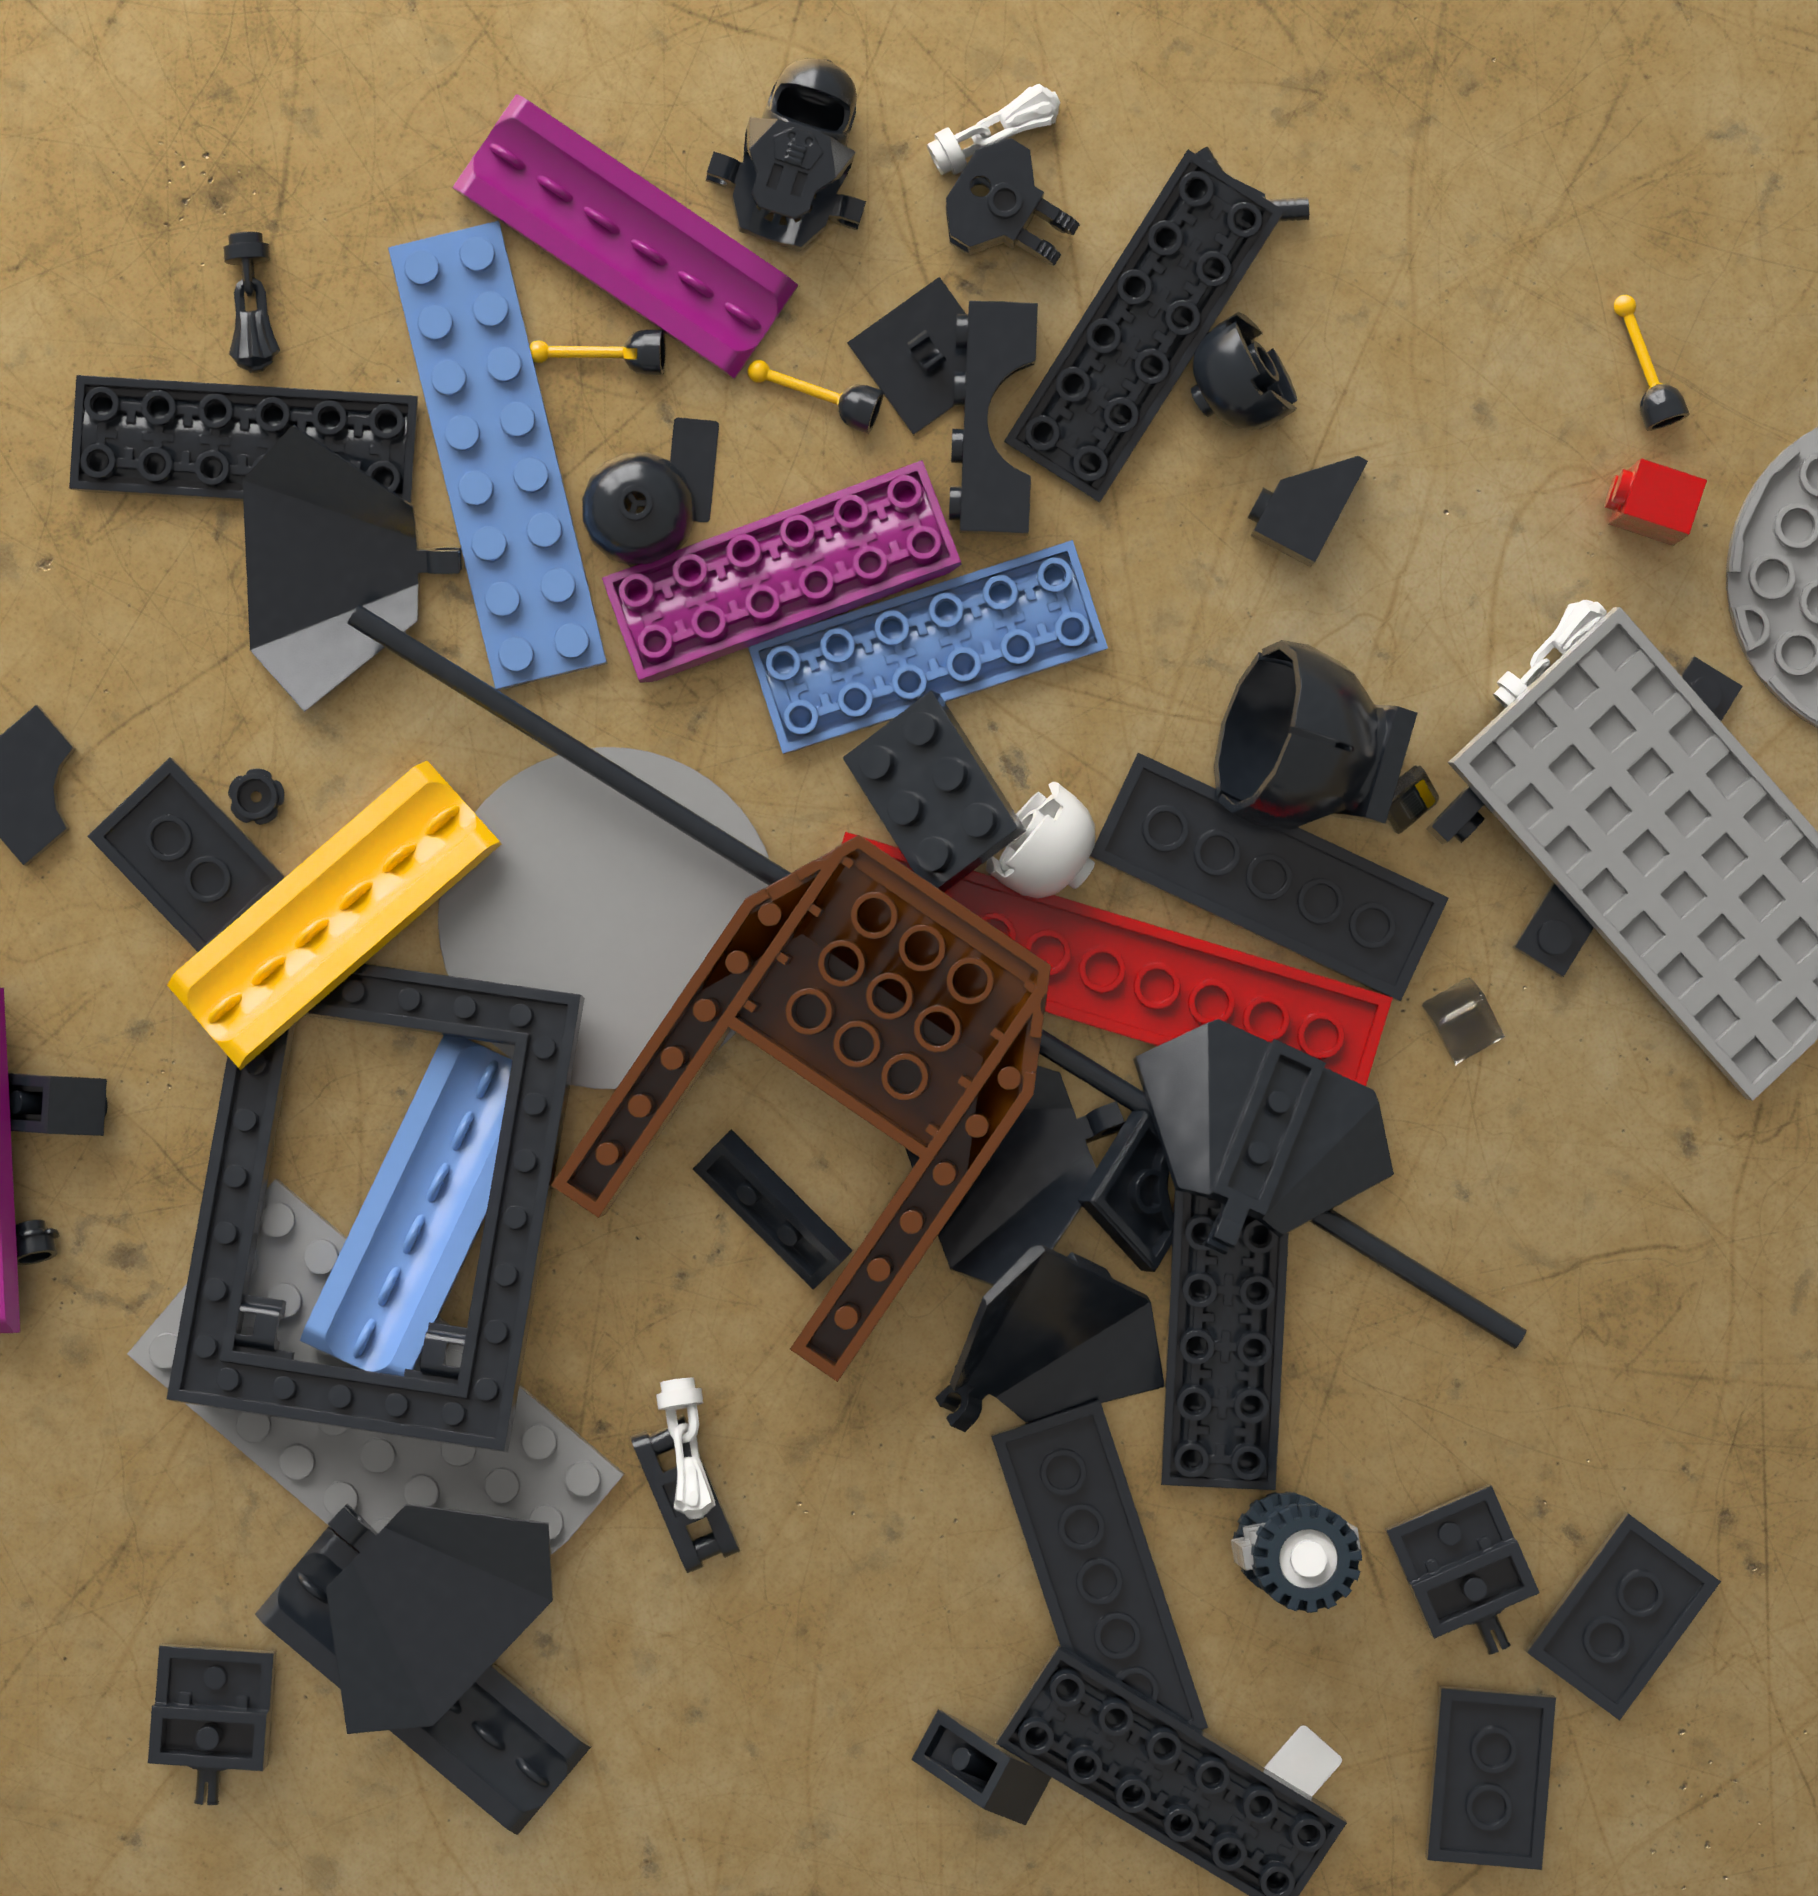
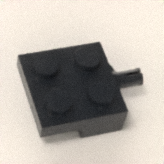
M1491 1484L1482 1486L1385 1528L1427 1629L1434 1639L1465 1625L1476 1624L1488 1650V1655L1499 1652L1491 1630H1493L1502 1650L1511 1646L1497 1614L1501 1613L1505 1608L1540 1592L1518 1541L1512 1534Z
M166 1643L159 1645L155 1704L152 1705L148 1763L188 1766L192 1769H197L195 1804L203 1805L206 1802L207 1782V1805L219 1804L220 1771L227 1769L263 1771L268 1766L276 1651Z

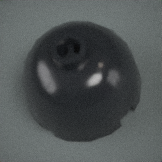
M1240 312L1230 316L1208 332L1196 349L1192 368L1197 384L1191 387V394L1199 409L1207 417L1215 413L1227 425L1242 430L1262 429L1296 411L1297 407L1292 404L1297 401V395L1290 376L1274 348L1266 352L1254 340L1263 333L1250 318Z
M648 452L624 453L604 462L590 477L582 497L583 523L592 543L609 559L627 565L651 564L679 550L688 540L695 519L694 495L685 475L669 460ZM634 494L636 495L637 498H639V499H644V498H646V500H636V498L634 497ZM627 498H628V499L631 501V503H632V506H631L629 512L626 510V509L629 508L628 505H627V503H626V499H627ZM638 507H645L642 512L636 514Z

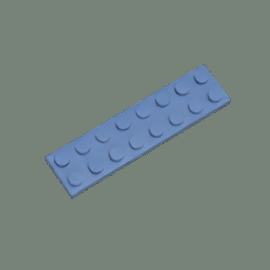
M500 222L486 223L388 247L495 689H507L608 664Z

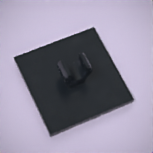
M940 277L847 342L879 389L884 391V396L913 436L954 407L955 371L966 372L967 349L956 348L957 314L966 313Z

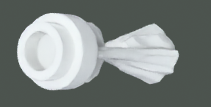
M1040 84L1029 87L1009 105L979 121L973 127L953 135L948 127L935 133V140L927 144L931 158L941 175L949 171L956 175L965 169L967 165L965 158L973 155L977 149L1003 141L1026 130L1050 126L1056 123L1060 105L1059 98L1055 92H1051ZM1000 121L1004 130L992 136L988 127ZM971 137L974 144L962 150L959 143Z
M1590 600L1569 604L1554 633L1534 653L1530 662L1531 669L1521 679L1507 671L1498 680L1497 684L1500 688L1493 694L1496 700L1504 708L1509 706L1550 667V661L1547 658L1544 659V657L1554 647L1564 654L1607 614L1605 608L1600 603Z
M693 1377L660 1382L662 1393L657 1394L656 1398L658 1410H665L668 1431L674 1440L677 1484L674 1509L685 1514L689 1519H702L715 1506V1500L700 1460L697 1441L699 1429L697 1405L704 1403L702 1388L695 1387ZM687 1408L689 1424L681 1423L678 1425L676 1410ZM690 1442L692 1457H684L682 1443Z

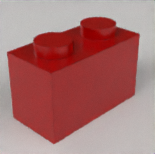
M1641 458L1628 470L1622 469L1620 475H1615L1612 480L1604 508L1613 510L1608 525L1674 546L1690 534L1707 480Z

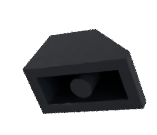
M1355 456L1281 479L1274 492L1263 487L1248 516L1249 519L1257 523L1251 536L1312 567L1368 461L1360 456Z
M8 1073L11 1131L104 1136V1120L108 1109L106 1098L107 1079Z
M938 1709L911 1760L982 1809L1026 1826L1052 1777L997 1745L996 1739Z

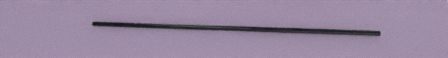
M360 604L349 618L348 625L768 886L791 874L788 870ZM1042 1029L1040 1055L1114 1101H1117L1131 1111H1146L1151 1116L1145 1094L1142 1090ZM1331 1209L1309 1221L1510 1347L1516 1349L1523 1340L1527 1331L1525 1328L1335 1210Z

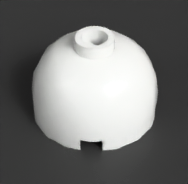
M1056 782L1048 784L1052 793L1048 798L1038 791L1016 814L1025 827L1026 832L1006 846L1000 860L993 856L987 860L986 872L1003 885L1023 896L1034 898L1052 896L1060 892L1067 885L1076 889L1087 879L1095 865V862L1089 858L1095 846V824L1088 809L1073 794Z

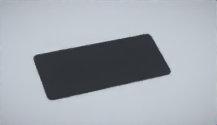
M678 417L674 419L670 462L685 475L694 495V521L709 522L719 423L711 420Z

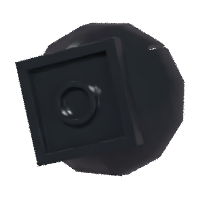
M1284 640L1263 648L1262 653L1258 652L1241 676L1222 720L1214 761L1218 801L1232 814L1255 825L1292 830L1328 815L1386 824L1418 713L1399 706L1374 704L1351 670L1340 661L1308 644Z

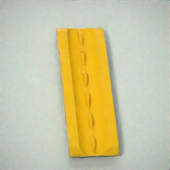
M428 761L422 762L410 769L172 975L167 986L241 1070L502 844Z

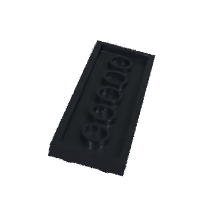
M1137 753L1089 857L1381 994L1393 997L1396 1001L1402 1000L1449 897L1299 827L1290 830L1255 825L1226 809L1218 801L1219 798L1216 796L1215 788L1143 754Z
M1100 1399L992 1434L991 1437L1060 1646L1072 1651L1199 1729L1208 1728Z

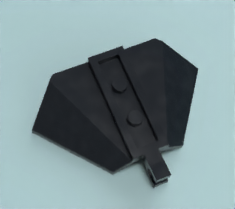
M292 425L242 480L250 651L305 712L385 648L347 624L356 607L360 604L405 632L419 620L420 573L459 574L460 570H462L461 546L419 548L415 510L411 503L295 425Z
M1217 1019L1148 1050L1133 1059L1175 1190L1214 1199L1223 1204L1204 1246L1226 1255L1230 1248L1235 1247L1247 1215L1255 1218L1278 1237H1282L1394 1175L1380 1105L1375 1091L1325 1068L1326 1062L1274 1039L1270 1043Z
M1037 1066L1034 1095L938 1235L951 1271L994 1286L1031 1247L1044 1245L1054 1250L1081 1210L1082 1205L1077 1200L1097 1169L1087 1143L1118 1133L1125 1123L1117 1101L1099 1107L1083 1117L1076 1118L1060 1072ZM905 1148L913 1168L920 1157Z
M1044 1245L1031 1247L983 1296L955 1366L950 1385L938 1394L935 1399L940 1407L954 1412L946 1417L950 1426L966 1432L979 1418L982 1410V1400L988 1394L996 1397L1024 1422H1030L1097 1399L1104 1403L1163 1388L1165 1385L1151 1301L1146 1294L1113 1279L1106 1268L1073 1252L1068 1256H1064Z
M408 1503L379 1533L348 1504L331 1519L328 1525L360 1552L326 1587L347 1734L434 1726L553 1601L548 1522Z

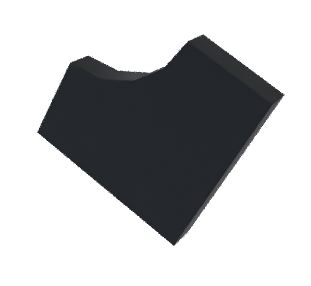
M35 705L0 735V839L24 866L29 865L70 829L59 811L57 784L62 766L76 748L38 705Z
M1132 1111L1077 1201L1141 1271L1155 1272L1172 1245L1174 1213L1168 1193L1169 1168L1153 1119L1146 1111Z

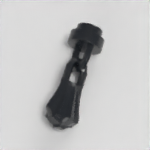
M238 232L228 235L229 245L223 247L224 262L230 265H242L243 277L236 284L234 291L236 318L229 355L234 359L238 367L248 370L250 373L263 372L273 363V358L280 351L270 325L266 291L262 282L257 280L254 274V264L270 260L269 244L263 242V234L260 232ZM244 292L248 298L253 297L256 292L257 310L246 311Z

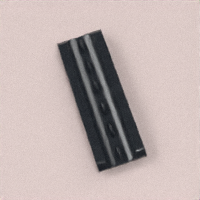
M1188 149L1004 442L1096 501L1101 502L1191 361L1201 341L1210 331L1285 211Z
M76 375L69 489L99 493L243 501L242 480L288 429L295 425L412 504L418 396Z
M1175 1190L1161 1485L1276 1490L1289 1233L1278 1237L1255 1218L1247 1215L1235 1247L1230 1248L1228 1253L1224 1255L1204 1246L1223 1204L1214 1199Z
M328 1526L255 1615L268 1629L340 1688L326 1587L360 1552ZM494 1664L478 1678L434 1726L389 1730L503 1827L516 1835L522 1831L592 1747Z
M1060 1646L1056 1647L1030 1690L995 1741L1000 1747L1249 1896H1299L1347 1824L1346 1820L1332 1808L1072 1651Z

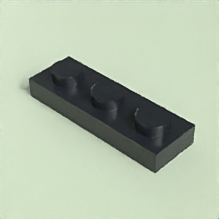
M732 1129L693 1168L813 1290L853 1251Z

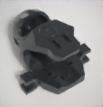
M804 58L792 62L783 69L779 79L773 86L762 118H749L745 132L743 163L727 155L713 152L707 170L706 181L727 188H735L732 201L739 232L801 251L825 229L828 219L844 227L858 230L866 201L848 195L837 194L851 169L855 156V151L847 147V143L856 115L857 92L854 82L846 71L835 65L831 60ZM771 212L774 213L772 222L765 219ZM781 216H785L787 225H779ZM798 217L801 219V220L798 221V222H795V220H794V219H796V218H798Z

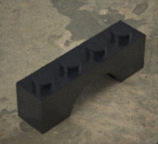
M969 301L968 314H957L956 348L967 349L966 372L955 371L953 406L965 407L964 429L952 428L951 463H962L961 486H950L949 520H960V533L1028 536L1031 476L1014 468L998 453L989 434L987 416L990 402L1000 385L1016 372L1035 365L1038 303Z

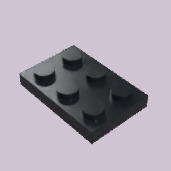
M932 690L843 757L912 870L942 892H946L1026 832L1025 827L939 693Z
M171 757L87 836L197 952L202 950L286 877Z
M1625 1512L1531 1640L1525 1651L1620 1721L1721 1581Z
M1439 1686L1425 1855L1427 1860L1542 1870L1556 1697L1554 1695Z

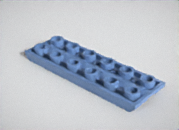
M1071 540L796 629L748 648L782 753L786 754L890 721L931 690L939 693L943 700L948 702L1108 649L1074 542Z
M443 1036L300 1338L301 1342L364 1371L404 1377L405 1369H415L422 1354L429 1322H437L486 1218L512 1059L471 1040Z

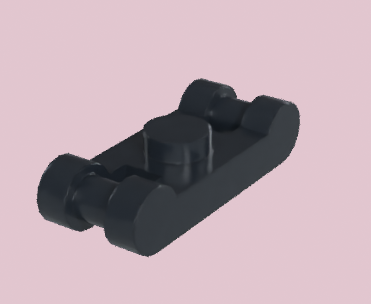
M683 1414L677 1416L678 1425L688 1423ZM668 1427L652 1434L644 1430L630 1436L634 1450L686 1572L690 1573L704 1567L702 1561L720 1553L726 1558L740 1552L741 1550L734 1531L726 1517L701 1455L700 1460L715 1500V1506L704 1515V1518L707 1517L713 1532L693 1540L687 1525L701 1519H689L685 1514L674 1509L677 1466L664 1471L658 1455L675 1449L674 1440L668 1431ZM690 1442L682 1443L684 1457H692Z

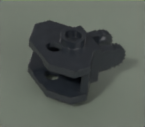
M1012 138L977 149L946 197L945 208L950 244L967 255H972L1001 244H1005L1011 249L1018 245L1045 263L1055 266L1061 256L1056 247L1025 229L1034 215L1045 220L1061 233L1070 235L1075 234L1080 224L1072 216L1043 199L1044 192L1034 186L1030 149ZM977 185H982L989 190V193L986 196L978 197L971 192V189Z

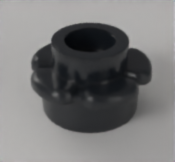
M260 768L250 769L246 775L237 776L231 782L228 790V796L232 800V813L237 819L245 823L255 821L256 824L263 825L271 822L277 817V809L285 800L282 784L277 780L274 781L270 772ZM258 791L261 793L262 798L259 802L252 801L251 795L253 792Z
M30 1220L16 1224L17 1265L36 1264L55 1257L58 1254L55 1238L60 1236L58 1230L53 1228L46 1229L44 1220Z

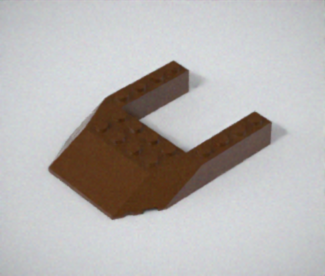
M857 835L825 855L745 898L551 1186L597 1218L606 1215L731 1029L920 1157L790 1348L798 1356L838 1382L1034 1095L1051 965L868 840Z

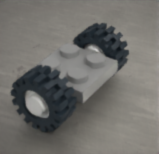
M1287 1491L1285 1493L1274 1492L1266 1494L1265 1498L1261 1500L1256 1499L1249 1505L1251 1508L1245 1514H1241L1237 1521L1239 1523L1237 1532L1234 1531L1233 1539H1230L1234 1562L1241 1567V1571L1247 1579L1258 1588L1264 1590L1277 1603L1294 1611L1302 1610L1307 1613L1318 1612V1609L1321 1608L1330 1609L1336 1606L1337 1600L1342 1596L1346 1598L1352 1591L1350 1587L1354 1580L1358 1581L1361 1572L1358 1570L1359 1561H1362V1551L1357 1527L1310 1498Z

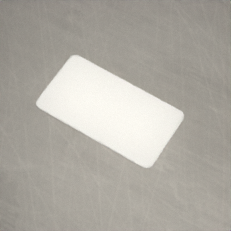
M1303 1725L1297 1729L1264 1768L1313 1796L1340 1766L1342 1758L1312 1730Z

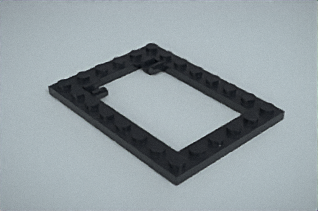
M363 964L304 1015L515 1046L467 1328L429 1322L424 1339L420 1371L405 1369L404 1377L294 1360L295 1352L278 1350L280 1342L277 1340V1331L280 1320L284 1319L286 1301L248 1295L295 1024L241 1070L227 1056L166 1399L174 1402L508 1453L553 1190L551 1184L555 1178L585 998L580 994ZM244 1313L256 1315L252 1336L241 1334ZM449 1344L464 1346L460 1367L447 1366L445 1363Z

